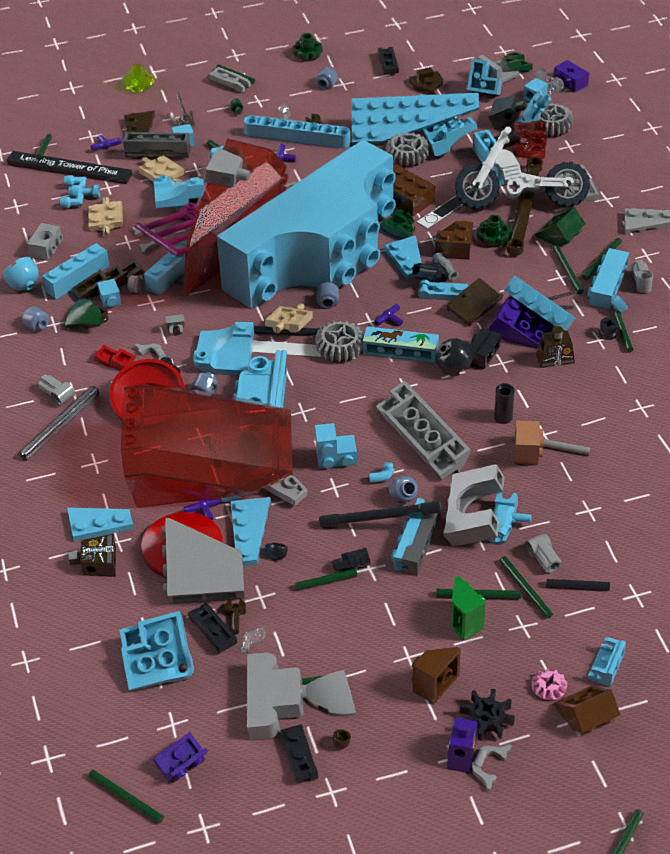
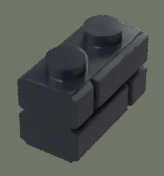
M482 328L478 334L475 333L473 335L470 348L474 355L470 365H475L483 370L486 368L501 346V335L499 333L490 332V330Z

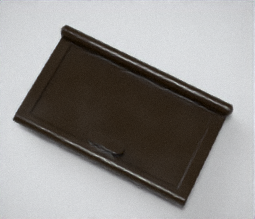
M478 278L446 305V310L452 311L468 326H471L496 305L504 295L503 293L499 294L481 278Z

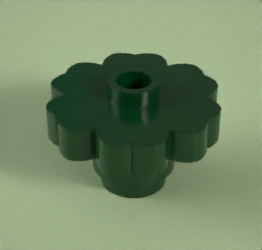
M304 33L301 35L300 40L296 41L295 45L292 46L294 56H298V59H316L323 52V46L321 42H317L311 33Z
M490 215L487 220L479 224L476 230L477 239L483 240V244L490 246L495 244L503 245L511 237L510 225L505 224L499 215Z

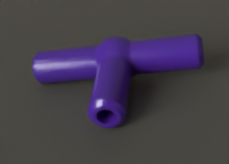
M99 135L97 140L100 143L91 145L92 151L102 148L107 149L110 146L120 144L122 140L120 137L106 140L102 135Z
M284 144L279 145L278 152L276 153V169L281 168L282 160L296 161V155L284 154L286 147Z
M395 304L388 310L383 311L382 315L374 320L375 325L379 326L386 320H390L398 326L402 325L403 320L394 315V313L400 310V306Z
M220 496L207 500L202 499L197 503L183 507V511L195 512L201 510L204 516L213 520L214 516L209 507L222 503Z

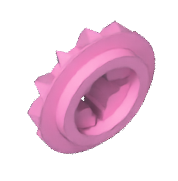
M547 668L543 672L538 671L537 675L533 676L532 689L542 699L556 700L565 694L567 681L564 678V674L560 675L557 670L553 672ZM549 680H553V684L546 689V682L548 683Z

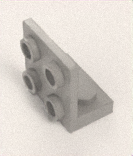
M484 55L478 56L479 60L490 62L488 77L502 79V83L520 74L516 69L504 65L502 60L493 62Z

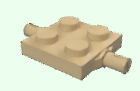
M161 156L153 161L147 157L142 158L141 162L144 165L139 166V173L154 182L158 176L164 175L170 177L174 182H182L178 177L184 175V168L167 157Z
M103 197V204L89 206L90 232L103 231V237H106V234L109 237V230L123 227L122 201H112L109 203V198L106 197L105 200V197Z
M299 303L294 308L279 306L265 319V326L272 327L275 333H279L282 329L290 332H299L313 318V311L304 310L305 306L302 303Z

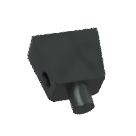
M515 95L494 100L488 115L494 129L517 121L521 111L526 110L527 103L525 100L519 102Z

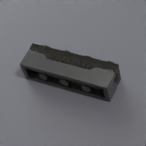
M125 132L123 140L125 157L158 158L165 156L167 158L183 159L189 158L191 149L189 133Z

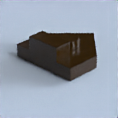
M429 67L417 70L415 76L409 77V82L414 90L421 91L422 89L433 95L437 92L438 87L442 86L443 78L438 71L434 72Z

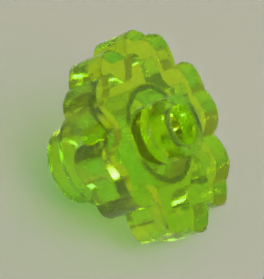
M140 64L133 65L130 72L125 74L123 79L125 88L131 89L133 92H141L143 89L148 90L153 87V82H155L152 72H146Z

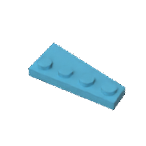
M270 497L231 501L235 549L242 552L243 566L258 565L265 523L271 504Z

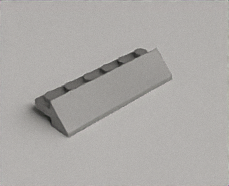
M406 381L390 390L391 396L376 405L377 411L441 480L454 471L459 473L470 455L471 449Z

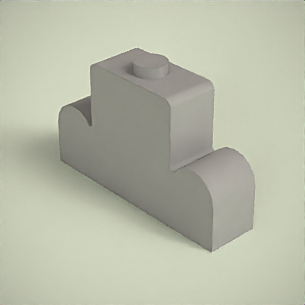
M247 654V729L250 740L270 739L280 732L278 719L303 716V698H307L306 685L302 684L299 668L279 669L274 654Z

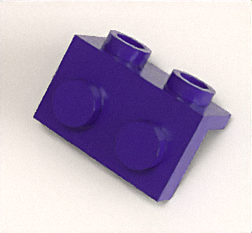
M189 732L154 757L153 762L168 782L173 778L178 781L188 773L186 771L191 765L197 767L206 760L204 756L208 750L206 747L202 749Z

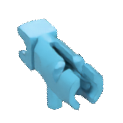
M539 90L532 100L527 103V108L523 113L524 117L520 116L515 123V126H517L516 130L525 136L529 134L533 128L532 124L537 121L551 101V97L548 94L543 96L542 91Z
M502 492L497 493L493 513L499 521L498 537L488 539L489 542L495 544L505 543L512 530V522L531 523L532 515L516 513L518 506L517 493H513L509 499H504Z

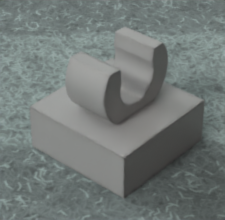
M184 315L165 316L170 334L173 335L174 328H179L180 334H183V327L185 326Z

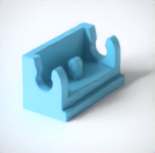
M606 637L603 642L607 644H601L587 680L611 687L624 656L626 641Z

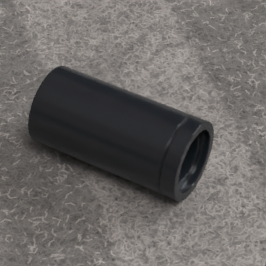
M507 383L499 384L495 389L494 419L501 424H507L513 419L515 389Z

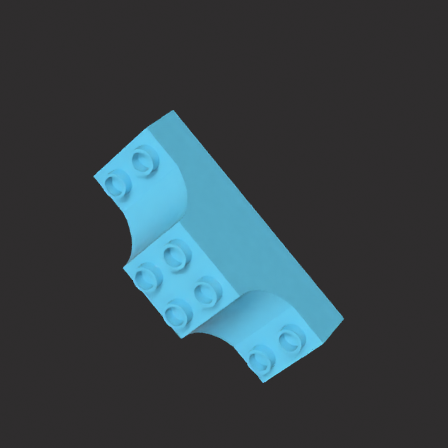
M362 140L217 235L222 291L252 309L262 301L270 300L278 290L296 286L318 287L325 282H330L340 287L342 284H349L355 275L366 267H373L380 257V250L378 249L380 223L378 220L382 217L390 216L396 205L393 199V184L396 177L393 172V155Z

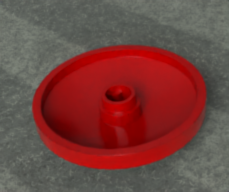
M142 359L128 364L118 372L110 387V402L116 416L125 424L138 429H153L169 423L178 415L185 401V386L181 375L172 365L157 359Z
M178 512L166 515L155 521L144 533L141 548L143 559L147 566L156 574L164 577L163 564H167V558H163L162 546L166 545V538L163 539L162 526H166V518L177 521L222 543L223 538L219 527L210 518L193 512Z

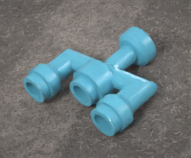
M65 176L64 184L69 187V196L75 199L69 197L60 198L61 208L82 206L83 195H93L95 198H100V186L94 185L93 188H85L86 177Z

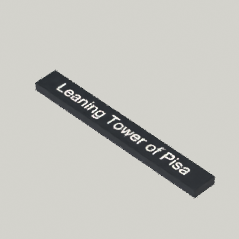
M12 151L7 159V165L127 184L132 176L131 169L43 156L41 160H37V154Z

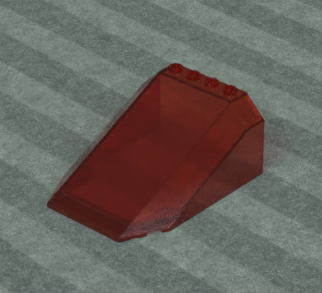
M227 138L223 150L243 159L242 169L249 170L250 176L248 181L238 179L234 187L207 184L195 213L197 219L191 227L186 243L183 296H188L220 271L217 235L287 190V187H285L289 174H286L287 166L272 149Z
M150 382L125 386L120 450L124 477L136 507L142 508L193 502L202 499L210 500L253 495L269 483L273 485L280 479L292 475L291 410L251 399Z

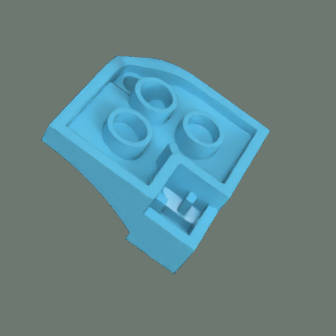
M469 116L466 119L451 118L447 122L437 123L435 126L422 130V133L427 139L434 156L441 157L450 152V147L458 139L478 128L476 122Z
M161 175L154 180L156 208L183 206L189 203V199L205 197L204 181L198 177L191 178L185 182H174L170 177Z
M235 322V325L225 329L200 331L197 350L194 351L193 355L194 365L204 372L218 375H240L242 371L249 370L254 337L253 322Z
M180 611L140 621L138 625L119 630L123 647L121 651L126 678L131 692L166 682L186 680L192 676L194 665L188 648ZM182 666L187 667L185 672H180Z

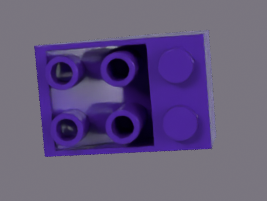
M509 295L499 307L488 330L499 333L503 340L538 349L542 334L551 332L554 325Z

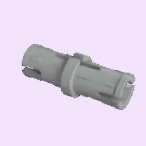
M436 253L433 256V261L440 264L449 280L457 279L459 273L453 268L452 263L446 260L442 253Z

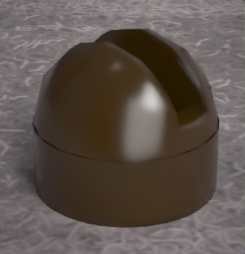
M344 729L336 730L332 738L335 748L344 749L348 747L351 734Z

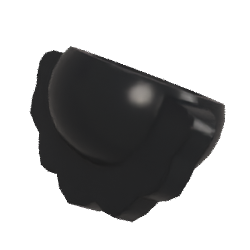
M275 542L266 543V552L273 560H282L287 555L288 546Z

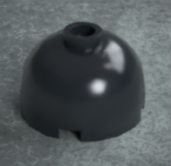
M458 338L447 339L436 351L437 365L449 376L460 375L459 372L463 369L467 370L472 363L474 354L470 348L471 346Z

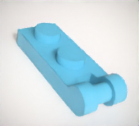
M422 279L419 282L418 296L422 299L453 300L468 287V284L437 283Z

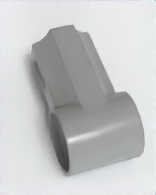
M636 260L635 263L631 264V271L636 281V290L639 293H649L652 290L653 273L649 271L646 263L642 260Z
M44 374L38 382L39 388L49 394L53 402L58 406H61L75 396V391L68 382L62 384L51 375Z
M544 533L525 541V547L529 556L535 557L545 572L554 573L562 566V561L552 549V544L547 534Z

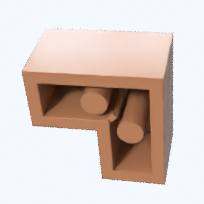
M516 420L514 464L538 465V458H542L544 447L543 429L539 428L540 421Z

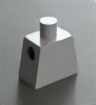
M217 148L206 168L205 183L234 187L238 179L248 181L250 171L242 169L243 159L241 157Z

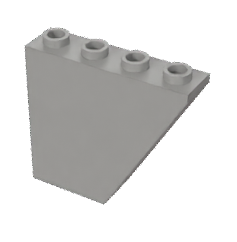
M166 518V526H162L163 539L166 538V545L162 546L163 558H167V564H163V575L167 577V584H164L163 588L164 596H168L169 603L245 598L242 552L177 521Z

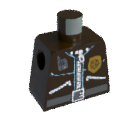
M554 326L552 332L542 334L536 352L540 368L575 363L572 340L568 331L564 330L561 326Z
M114 534L82 540L81 552L69 553V564H81L82 573L85 576L116 577V543Z

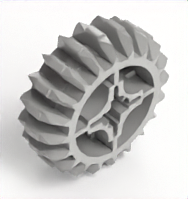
M558 103L548 104L537 121L532 124V129H535V132H539L540 135L545 134V136L550 135L552 137L556 135L558 137L559 134L564 135V133L569 132V129H571L573 123L572 111L568 107H564V105H558Z
M401 132L400 135L395 134V137L392 136L388 140L386 152L393 155V162L395 164H400L401 167L403 165L414 167L415 164L420 165V162L423 163L427 159L429 152L428 141L425 140V137H421L420 134L415 135V133L410 134L408 132L404 134Z
M341 320L339 322L333 321L332 324L326 323V326H321L320 330H317L315 338L316 349L319 351L320 356H324L325 359L330 358L331 361L338 360L340 362V360H344L347 362V359L353 360L355 356H359V353L362 352L363 332L360 331L359 327H355L354 323L349 324L348 321L345 323L341 322Z

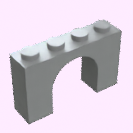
M497 464L453 474L452 483H450L448 510L445 514L446 524L443 528L444 537L448 539L452 547L498 537L499 521L492 509L465 513L467 507L474 500L503 492L505 477Z

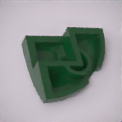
M519 52L506 54L502 58V63L510 68L533 70V64L524 61V54Z
M404 208L395 211L391 218L383 220L380 224V227L387 232L405 238L412 236L416 229V226L414 228L412 226L414 224L413 217Z
M79 299L71 308L65 326L69 329L84 326L87 329L101 326V311L98 307L94 306L95 303L93 301Z

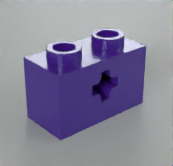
M566 60L554 67L553 80L576 93L588 86L589 72Z

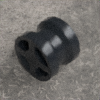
M611 317L603 318L600 321L599 336L605 340L616 338L618 321Z

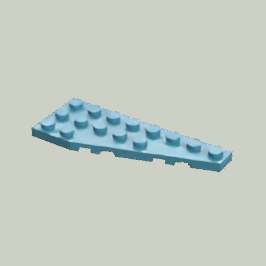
M479 93L353 98L352 145L362 140L370 144L387 143L392 136L395 137V134L400 135L401 132L404 134L407 132L415 133L435 126L437 123L447 122L451 118L478 111Z

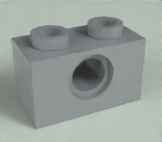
M41 223L27 243L29 256L49 260L63 240L60 226Z

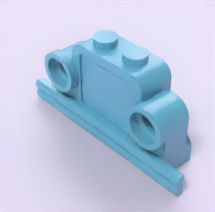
M276 350L275 360H268L263 356L252 358L249 361L250 370L242 371L239 380H236L235 390L237 393H234L233 402L237 404L238 412L246 415V419L249 422L267 423L270 426L281 427L287 378L286 350Z

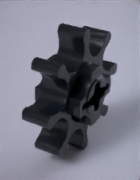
M491 689L488 698L479 697L476 690H473L471 692V700L474 704L460 703V714H467L470 716L467 720L478 722V740L480 741L483 740V734L486 731H493L499 739H502L503 728L500 725H514L515 716L504 713V711L511 709L512 700L496 701V689Z

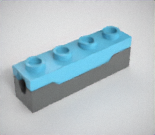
M418 498L415 505L432 501ZM441 503L440 513L411 515L409 520H405L404 533L399 535L398 548L393 550L391 556L395 571L418 576L441 517Z

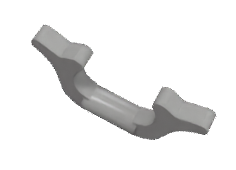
M133 227L136 238L145 235ZM152 240L150 243L140 244L139 247L142 250V255H146L147 251L156 247L158 243Z
M135 344L140 356L146 352L154 351L159 357L158 360L166 357L159 344Z
M511 744L503 747L486 745L479 749L472 763V773L484 783L487 792L491 791L492 783L496 781V775L484 773L481 770V766L488 755H496L502 761H506L507 753L511 751Z

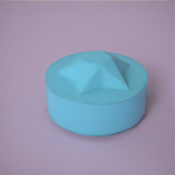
M619 295L612 298L613 308L616 311L623 313L627 310L626 303Z

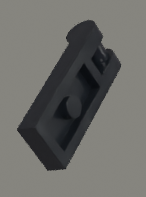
M393 46L388 47V49L377 48L384 75L399 73V66Z
M207 602L200 605V608L196 611L193 609L188 612L191 622L196 624L219 653L238 643L237 637Z
M302 724L281 729V738L295 783H302L303 780L309 778L311 780L318 779V771Z

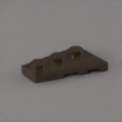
M155 110L124 115L127 132H149L150 127L153 125L152 121L155 118Z

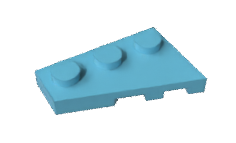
M416 235L386 244L385 251L407 280L413 279L412 267L418 262L421 263Z
M67 508L74 542L134 529L129 509Z

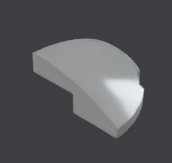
M344 670L325 675L306 685V699L316 709L321 706L328 710L329 715L345 717L356 715Z

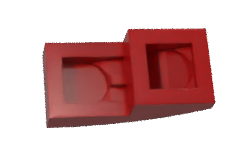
M104 344L94 355V361L119 370L132 363L136 358L135 355L121 348L115 351Z

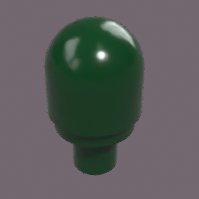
M237 98L231 100V110L238 115L241 114L243 110L241 100Z

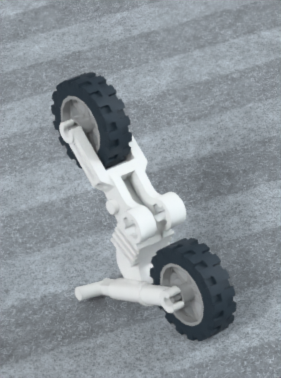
M506 127L501 132L486 161L479 165L472 164L469 167H465L458 174L455 183V193L459 202L472 210H482L491 206L499 194V178L496 172L492 170L494 165L499 167L502 172L504 184H507L506 195L510 199L518 198L523 191H545L548 199L554 205H559L562 208H572L579 205L586 198L590 188V178L586 173L587 171L581 168V165L574 164V162H561V164L555 165L548 172L547 177L521 173L520 165L512 152L503 150L504 144L509 142L510 127ZM566 173L573 174V176L567 177ZM561 174L564 176V178H557ZM471 176L474 177L473 183L467 181ZM575 176L579 180V183H573V179L575 178ZM486 180H488L489 185H484ZM465 183L472 186V188L465 191ZM572 186H580L577 193L572 189ZM511 187H515L516 192H513V189H511ZM482 188H490L487 195L482 191ZM570 190L573 196L566 197L567 191ZM474 191V198L470 197L468 193ZM558 192H564V196L560 195ZM477 193H481L483 198L476 199Z

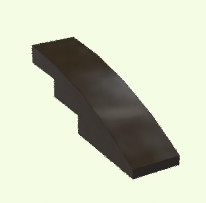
M134 259L122 268L117 264L105 273L100 269L74 286L72 290L78 299H87L99 295L97 282L115 279L117 287L128 283L130 276H140L145 272Z

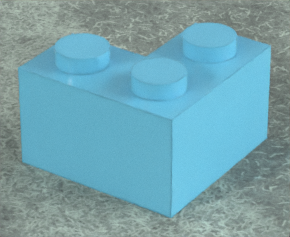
M472 59L467 90L500 95L502 79L488 77L489 61Z
M334 423L315 425L316 455L319 469L357 465V449L354 435L336 437Z

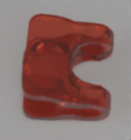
M544 121L521 122L515 125V135L519 138L527 139L525 142L514 145L513 154L516 157L545 158L547 145L546 123Z

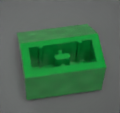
M458 575L454 580L451 628L465 641L484 629L486 601L482 595L477 594L467 581H464Z

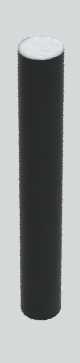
M546 579V587L610 590V582Z

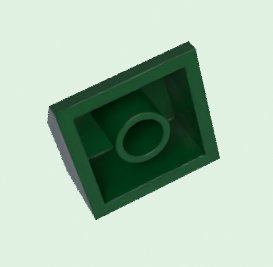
M574 207L552 217L534 235L555 246L562 243L566 245L573 240V236L578 235L582 231L581 228L586 223Z

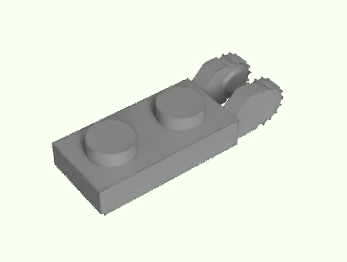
M220 67L209 74L210 80L234 88L237 92L243 93L245 88L251 86V82L248 79Z

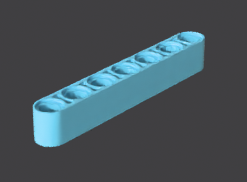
M253 115L244 118L245 135L249 137L335 148H347L350 146V130L347 127Z

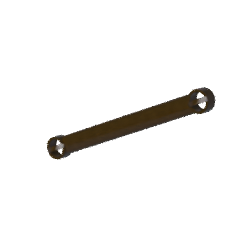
M539 157L528 158L526 174L539 176V172L542 171L543 160ZM523 191L521 193L511 238L507 242V252L510 255L517 256L524 252V238L535 191Z

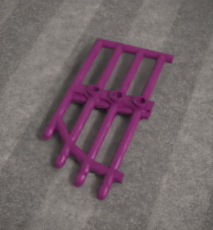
M248 186L243 189L233 187L232 193L197 206L193 203H187L178 209V213L145 225L137 222L135 228L177 257L217 241V235L227 230L224 227L225 225L241 220L263 206L264 204L256 207L252 206V203L263 199V195L257 194L248 198L246 194L253 192L255 186ZM238 197L241 199V201L209 213L203 211ZM246 206L247 210L219 221L215 218ZM184 217L188 219V221L182 222L180 224L174 225L172 227L166 228L156 233L151 231L154 228L160 227L162 225L168 224L170 222L179 220ZM194 225L201 227L167 241L162 238ZM204 233L211 235L178 249L173 246Z

